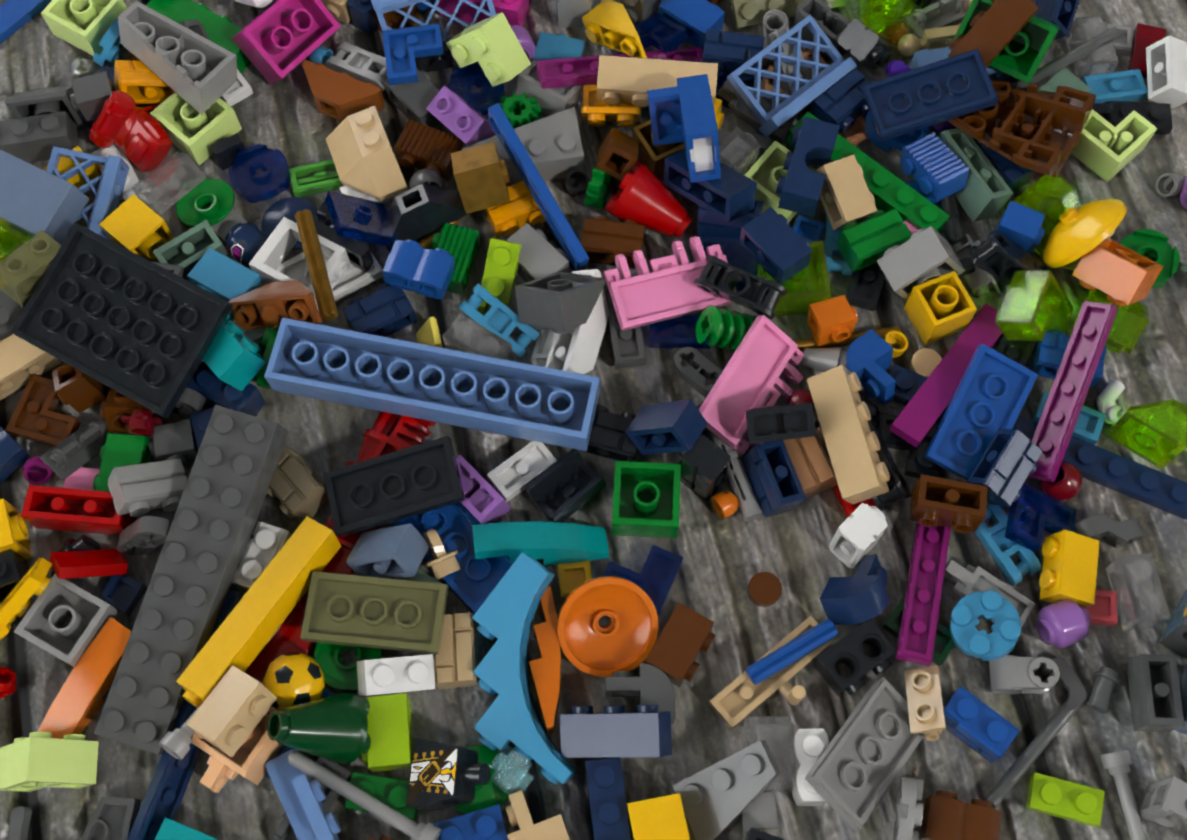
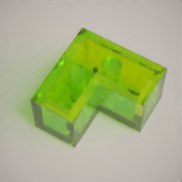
M1050 270L1015 271L1011 283L1007 286L1006 296L1001 309L997 312L995 323L1007 340L1043 341L1048 330L1055 329L1065 333L1074 307Z

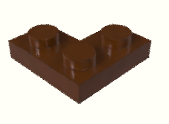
M32 374L5 431L12 436L55 447L77 431L81 422L75 417L54 412L59 397L55 393L53 380Z

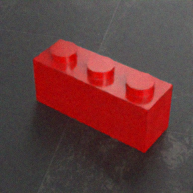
M29 485L21 514L22 518L38 529L118 536L120 532L136 520V517H131L130 513L117 515L110 492Z

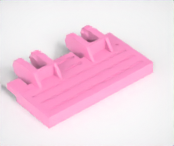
M691 237L689 242L694 259L693 263H689L683 243L678 240L672 243L674 255L649 261L651 273L642 250L633 251V262L638 276L634 277L631 276L624 254L615 255L617 268L604 271V276L621 331L701 312L711 305L721 307L734 303L721 296L710 294L694 285L695 278L700 277L707 264L705 251L699 237ZM720 244L706 248L708 255L727 262L726 255H723Z
M765 315L756 317L699 408V412L708 423L706 427L741 455L745 454L748 447L753 448L758 444L764 443L749 444L745 410L774 406L779 396L789 400L793 390L779 378L780 375L789 382L798 385L803 379L802 374L788 361L795 366L799 365L805 354L797 348L798 344Z

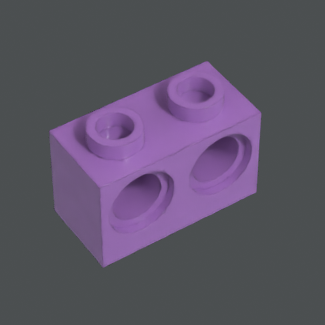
M446 86L442 87L426 108L468 146L491 138L495 134L487 119Z
M459 455L456 461L465 496V501L461 503L481 524L497 523L512 507Z

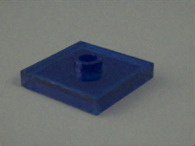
M328 191L325 201L338 236L393 247L395 240L398 238L396 233L393 232L383 203Z

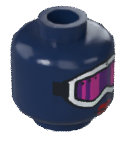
M238 223L228 231L225 237L227 242L226 250L241 265L250 268V261L269 236L253 223Z

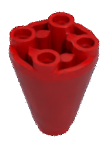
M638 161L631 171L626 174L619 185L620 189L605 208L615 218L632 220L639 225H645L646 229L669 237L674 235L678 239L692 220V218L686 215L688 212L654 173L646 165Z

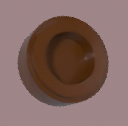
M769 572L755 574L747 588L750 600L760 607H769L775 604L782 591L779 579Z

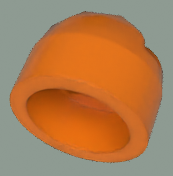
M722 491L711 497L712 506L721 519L724 520L737 511L739 506L738 498L731 492Z

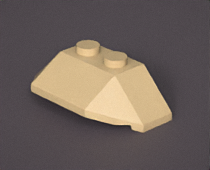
M376 105L347 116L326 138L342 184L361 193L372 195L373 198L379 201H384L409 190Z

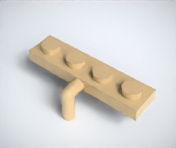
M809 616L760 659L817 626V621L812 616ZM834 640L828 641L757 685L750 681L746 671H744L712 698L708 704L730 730L777 690L791 705H798L805 697L806 690L801 685L793 687L789 680L827 649Z

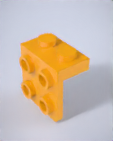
M583 85L582 119L583 121H588L589 126L601 127L606 126V122H617L619 127H634L635 122H640L641 107L634 106L632 103L620 102L616 105H609L603 101H597V85Z

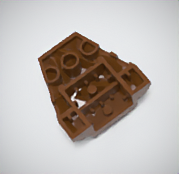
M991 81L998 97L997 105L947 120V122L1015 164L1056 178L1080 140L1083 126L1091 113L1096 95L1067 86H1057L1056 92L1037 91L1038 84H1028L1027 90L1011 89L1009 82Z

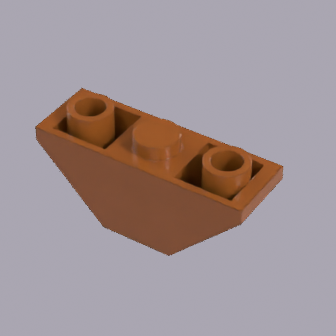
M305 59L302 62L319 113L343 121L347 116L376 105L378 111L383 110L385 107L381 88L375 84L362 82L345 72H336L327 68L322 63H313Z
M299 280L271 282L229 301L233 305L231 312L236 324L244 330L279 327L282 318L320 324L322 321L312 293Z

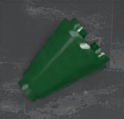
M341 693L281 708L279 711H273L269 716L267 723L268 736L271 740H276L281 745L335 763L350 764L360 754H366L370 749L371 739L367 733L369 701L367 698L359 697L356 694Z

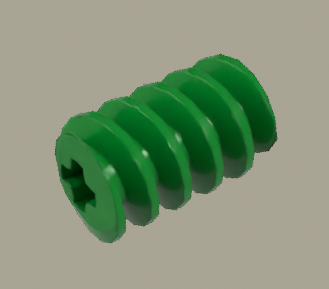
M708 306L702 311L697 321L696 339L700 344L706 340L709 346L713 347L718 344V347L721 349L728 346L731 351H736L757 315L741 314L738 311H730L726 308L719 309L716 306Z

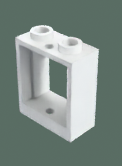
M283 217L250 261L249 266L251 270L260 274L263 283L269 284L271 282L294 280L277 271V268L296 242H301L297 223ZM318 235L322 254L330 257L325 265L333 292V287L338 280L343 279L347 275L351 263L345 248ZM311 283L309 287H305L312 293V296L318 308L313 285Z

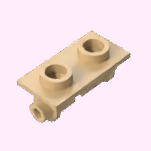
M934 665L906 670L904 675L910 733H922L925 735L926 740L936 741L940 738L939 734L942 733V729H946L939 666Z

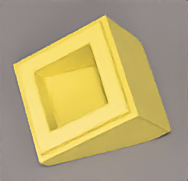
M434 316L429 317L416 333L417 343L443 348L437 319Z

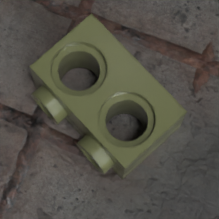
M43 230L38 232L0 262V290L20 306H26L62 245Z

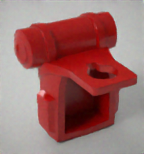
M114 91L106 99L97 120L93 122L89 139L102 148H110L115 143L142 173L157 169L173 144L164 128L156 119L149 115L160 104L135 107L136 103L130 95L123 91Z

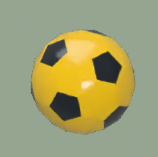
M291 652L279 656L269 664L264 672L262 684L277 697L272 707L280 710L284 707L320 699L324 691V673L320 665L312 657L300 652Z

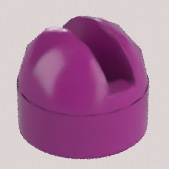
M33 456L24 464V478L31 484H43L51 477V469L40 459L41 456Z

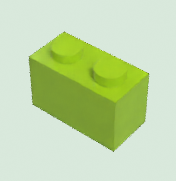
M407 693L365 697L370 705L367 715V733L370 735L371 745L366 754H361L363 764L368 763V768L373 773L410 769L413 748L410 697Z

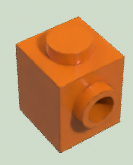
M845 295L809 304L806 323L817 346L833 342L840 343L853 337L855 324L858 323V314L855 307L849 305Z

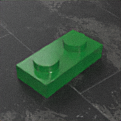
M352 772L351 784L411 820L416 819L417 809L406 807L409 781ZM346 798L344 808L368 812Z

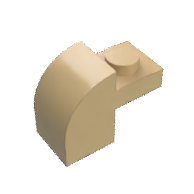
M522 790L508 795L511 804L505 806L511 826L519 825L520 830L507 835L509 840H570L561 814L534 824Z

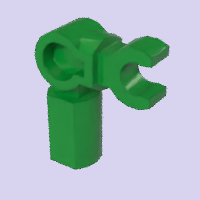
M598 168L593 169L592 180L588 183L584 205L604 210L608 191L614 177Z

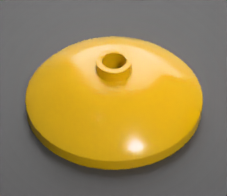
M1109 198L1091 201L1078 208L1071 207L1064 211L1059 217L1060 222L1051 231L1044 247L1043 261L1050 268L1061 267L1090 252L1118 227L1127 212L1126 205L1119 199Z

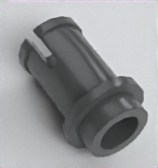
M1100 667L1099 671L1094 672L1093 676L1096 679L1085 705L1094 711L1107 714L1115 689L1122 684L1119 680L1121 675L1110 668Z

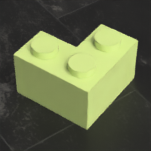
M503 12L465 28L446 42L460 68L478 61L492 87L512 80L531 65Z
M1092 109L1083 126L1080 140L1071 154L1108 182L1146 147L1157 128L1135 110L1114 127Z
M31 732L29 737L15 738L14 743L0 748V791L32 792L45 787L81 789L96 784L99 741L85 740L86 735L67 734L63 736V739L52 738L51 732Z

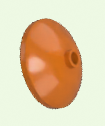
M615 576L594 578L574 589L564 601L557 620L559 643L567 659L582 672L597 677H612L613 672H630L638 667L648 657L655 645L659 628L656 608L647 593L634 582ZM602 616L610 617L606 625L599 624V619Z

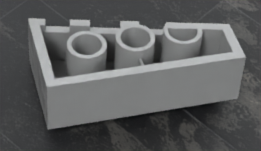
M135 1L118 16L121 44L201 115L237 81V56L227 49L138 1Z
M575 106L514 129L544 181L566 178L568 173L574 169L584 171V153ZM497 135L462 148V150L495 141L499 158L504 159L510 183H507V186L523 181Z

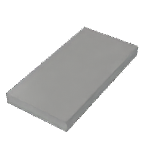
M884 677L876 679L805 777L806 781L853 830H859L863 827L924 737L922 733H910L907 701Z

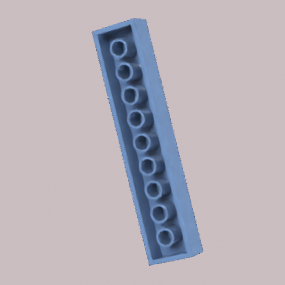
M282 318L264 376L273 391L587 451L600 393L599 377L288 318Z

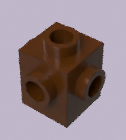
M112 388L109 390L107 399L102 400L100 406V415L102 419H106L108 432L129 433L127 431L128 423L121 422L122 416H132V411L147 410L152 412L153 416V411Z

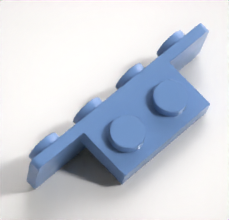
M291 749L268 761L265 767L297 839L339 840L337 833L341 832V828L333 812L327 813L322 800L326 799V795L318 779L313 781L309 775L288 762V755L291 752L297 751L300 753V751Z

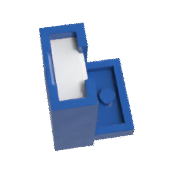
M708 75L677 78L676 87L648 90L654 146L684 142L690 183L721 179L718 128Z

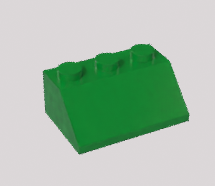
M972 0L953 41L960 34L965 37L972 29V26L969 25L972 19L981 10L986 13L994 3L990 0ZM1034 15L989 66L1029 84L1047 54L1060 26Z

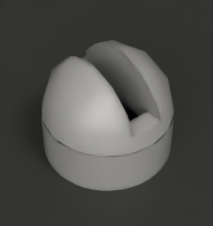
M1164 173L1156 180L1155 188L1162 197H1174L1181 193L1184 181L1175 173Z

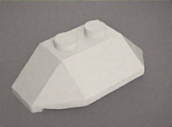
M598 269L572 271L574 274L602 278L601 272ZM604 287L587 322L574 327L573 332L557 334L554 329H540V335L537 338L531 357L533 365L578 374H585L594 369L609 318Z

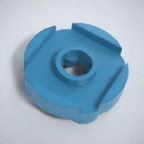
M118 18L111 24L99 43L104 48L101 55L96 52L94 53L93 62L101 67L108 66L114 69L115 60H120L121 55L118 53L123 45L120 41Z
M993 590L974 592L963 597L951 613L950 634L952 640L961 652L970 657L972 655L976 658H982L984 661L1001 659L1014 649L1021 633V620L1016 608L1010 601L1002 597L1000 593ZM984 618L986 621L991 620L993 622L991 626L992 633L987 634L985 630L978 631L976 629V626L979 625V619Z

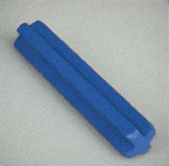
M831 620L823 621L750 665L746 669L748 678L754 685L759 684L835 638L838 634L837 628Z

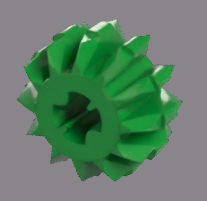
M513 91L510 98L502 95L500 99L501 103L499 105L513 129L537 121L542 117V108L537 104L535 96L528 98L525 91L520 96H517Z

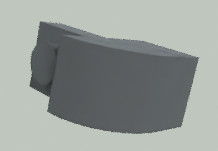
M640 663L639 677H633V673L628 671L613 672L612 677H606L605 697H639V705H658V711H670L671 725H674V688L670 679L659 668L650 664Z

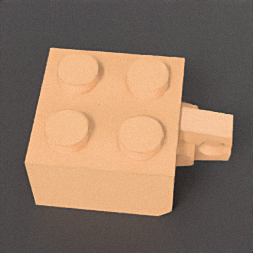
M272 706L270 707L267 714L259 721L247 737L245 743L240 746L232 758L195 732L191 743L210 755L206 763L209 767L201 778L200 783L213 792L219 793L229 779L234 780L240 774L258 786L267 771L265 764L274 759L283 747L276 740H271L267 732L269 716L273 711L279 710Z

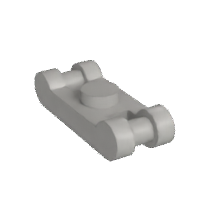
M341 42L336 49L337 53L326 60L325 66L339 73L345 72L365 83L371 82L381 88L382 92L384 91V81L388 79L385 57L347 42Z

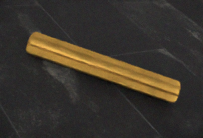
M308 209L298 211L295 214V219L319 313L323 321L334 320L338 317V311L313 216Z

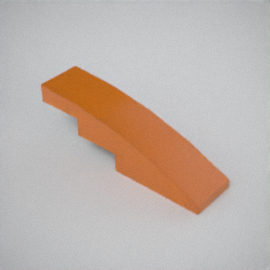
M551 586L546 589L540 599L546 622L533 625L541 658L529 661L548 734L555 731L560 702L562 667L561 648L557 635L558 618Z
M111 617L108 619L66 679L37 732H51L52 738L63 739L64 735L81 734L106 702L102 697L113 683L132 632Z

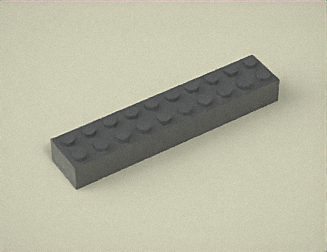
M215 405L94 734L162 755L164 749L159 745V742L168 731H172L184 702L182 695L185 693V690L176 681L208 642L229 590L233 589L232 581L249 544L289 431L278 423Z

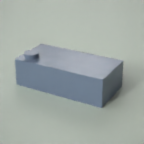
M0 150V222L31 238L43 230L62 245L89 198L75 185Z

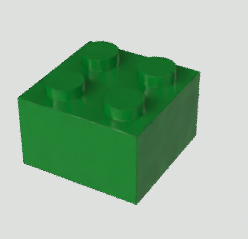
M615 461L612 513L613 536L677 539L681 464Z

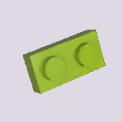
M1034 772L1030 777L1026 809L1092 827L1101 826L1105 791Z

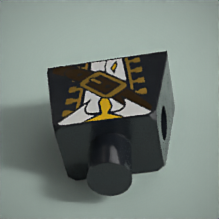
M414 738L406 807L422 811H435L472 803L475 798L476 785L488 784L490 768L486 763H478L477 751Z

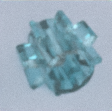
M512 749L507 756L503 752L501 754L498 753L489 765V768L495 772L490 780L507 794H512L515 789L525 791L534 776L528 773L532 763Z

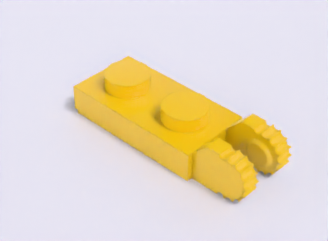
M39 558L0 604V640L9 633L11 623L15 621L17 616L21 617L32 603V600L29 598L33 594L40 596L51 579L46 577L52 566L51 562L44 558Z

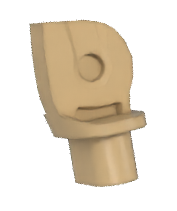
M430 529L423 532L433 556L425 564V567L431 566L436 580L460 570L461 568L455 555L459 554L458 550L446 552L436 530Z

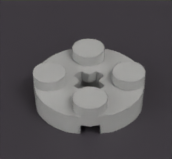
M902 777L900 779L893 840H918L919 832L915 831L914 828L922 825L923 804L916 803V801L922 800L923 779Z

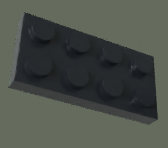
M449 436L323 473L335 535L340 538L465 501L452 439Z

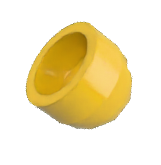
M889 331L883 338L893 347L892 358L901 356L908 348L906 336L899 331Z

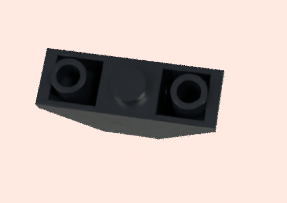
M420 184L394 197L380 231L386 248L390 253L395 240L414 241L443 227L444 223L447 222L449 224L468 214L465 212L459 191Z

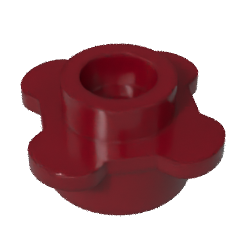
M147 410L132 411V416L121 417V422L128 423L127 431L134 435L154 434L155 425L162 424L161 419L152 417V412Z

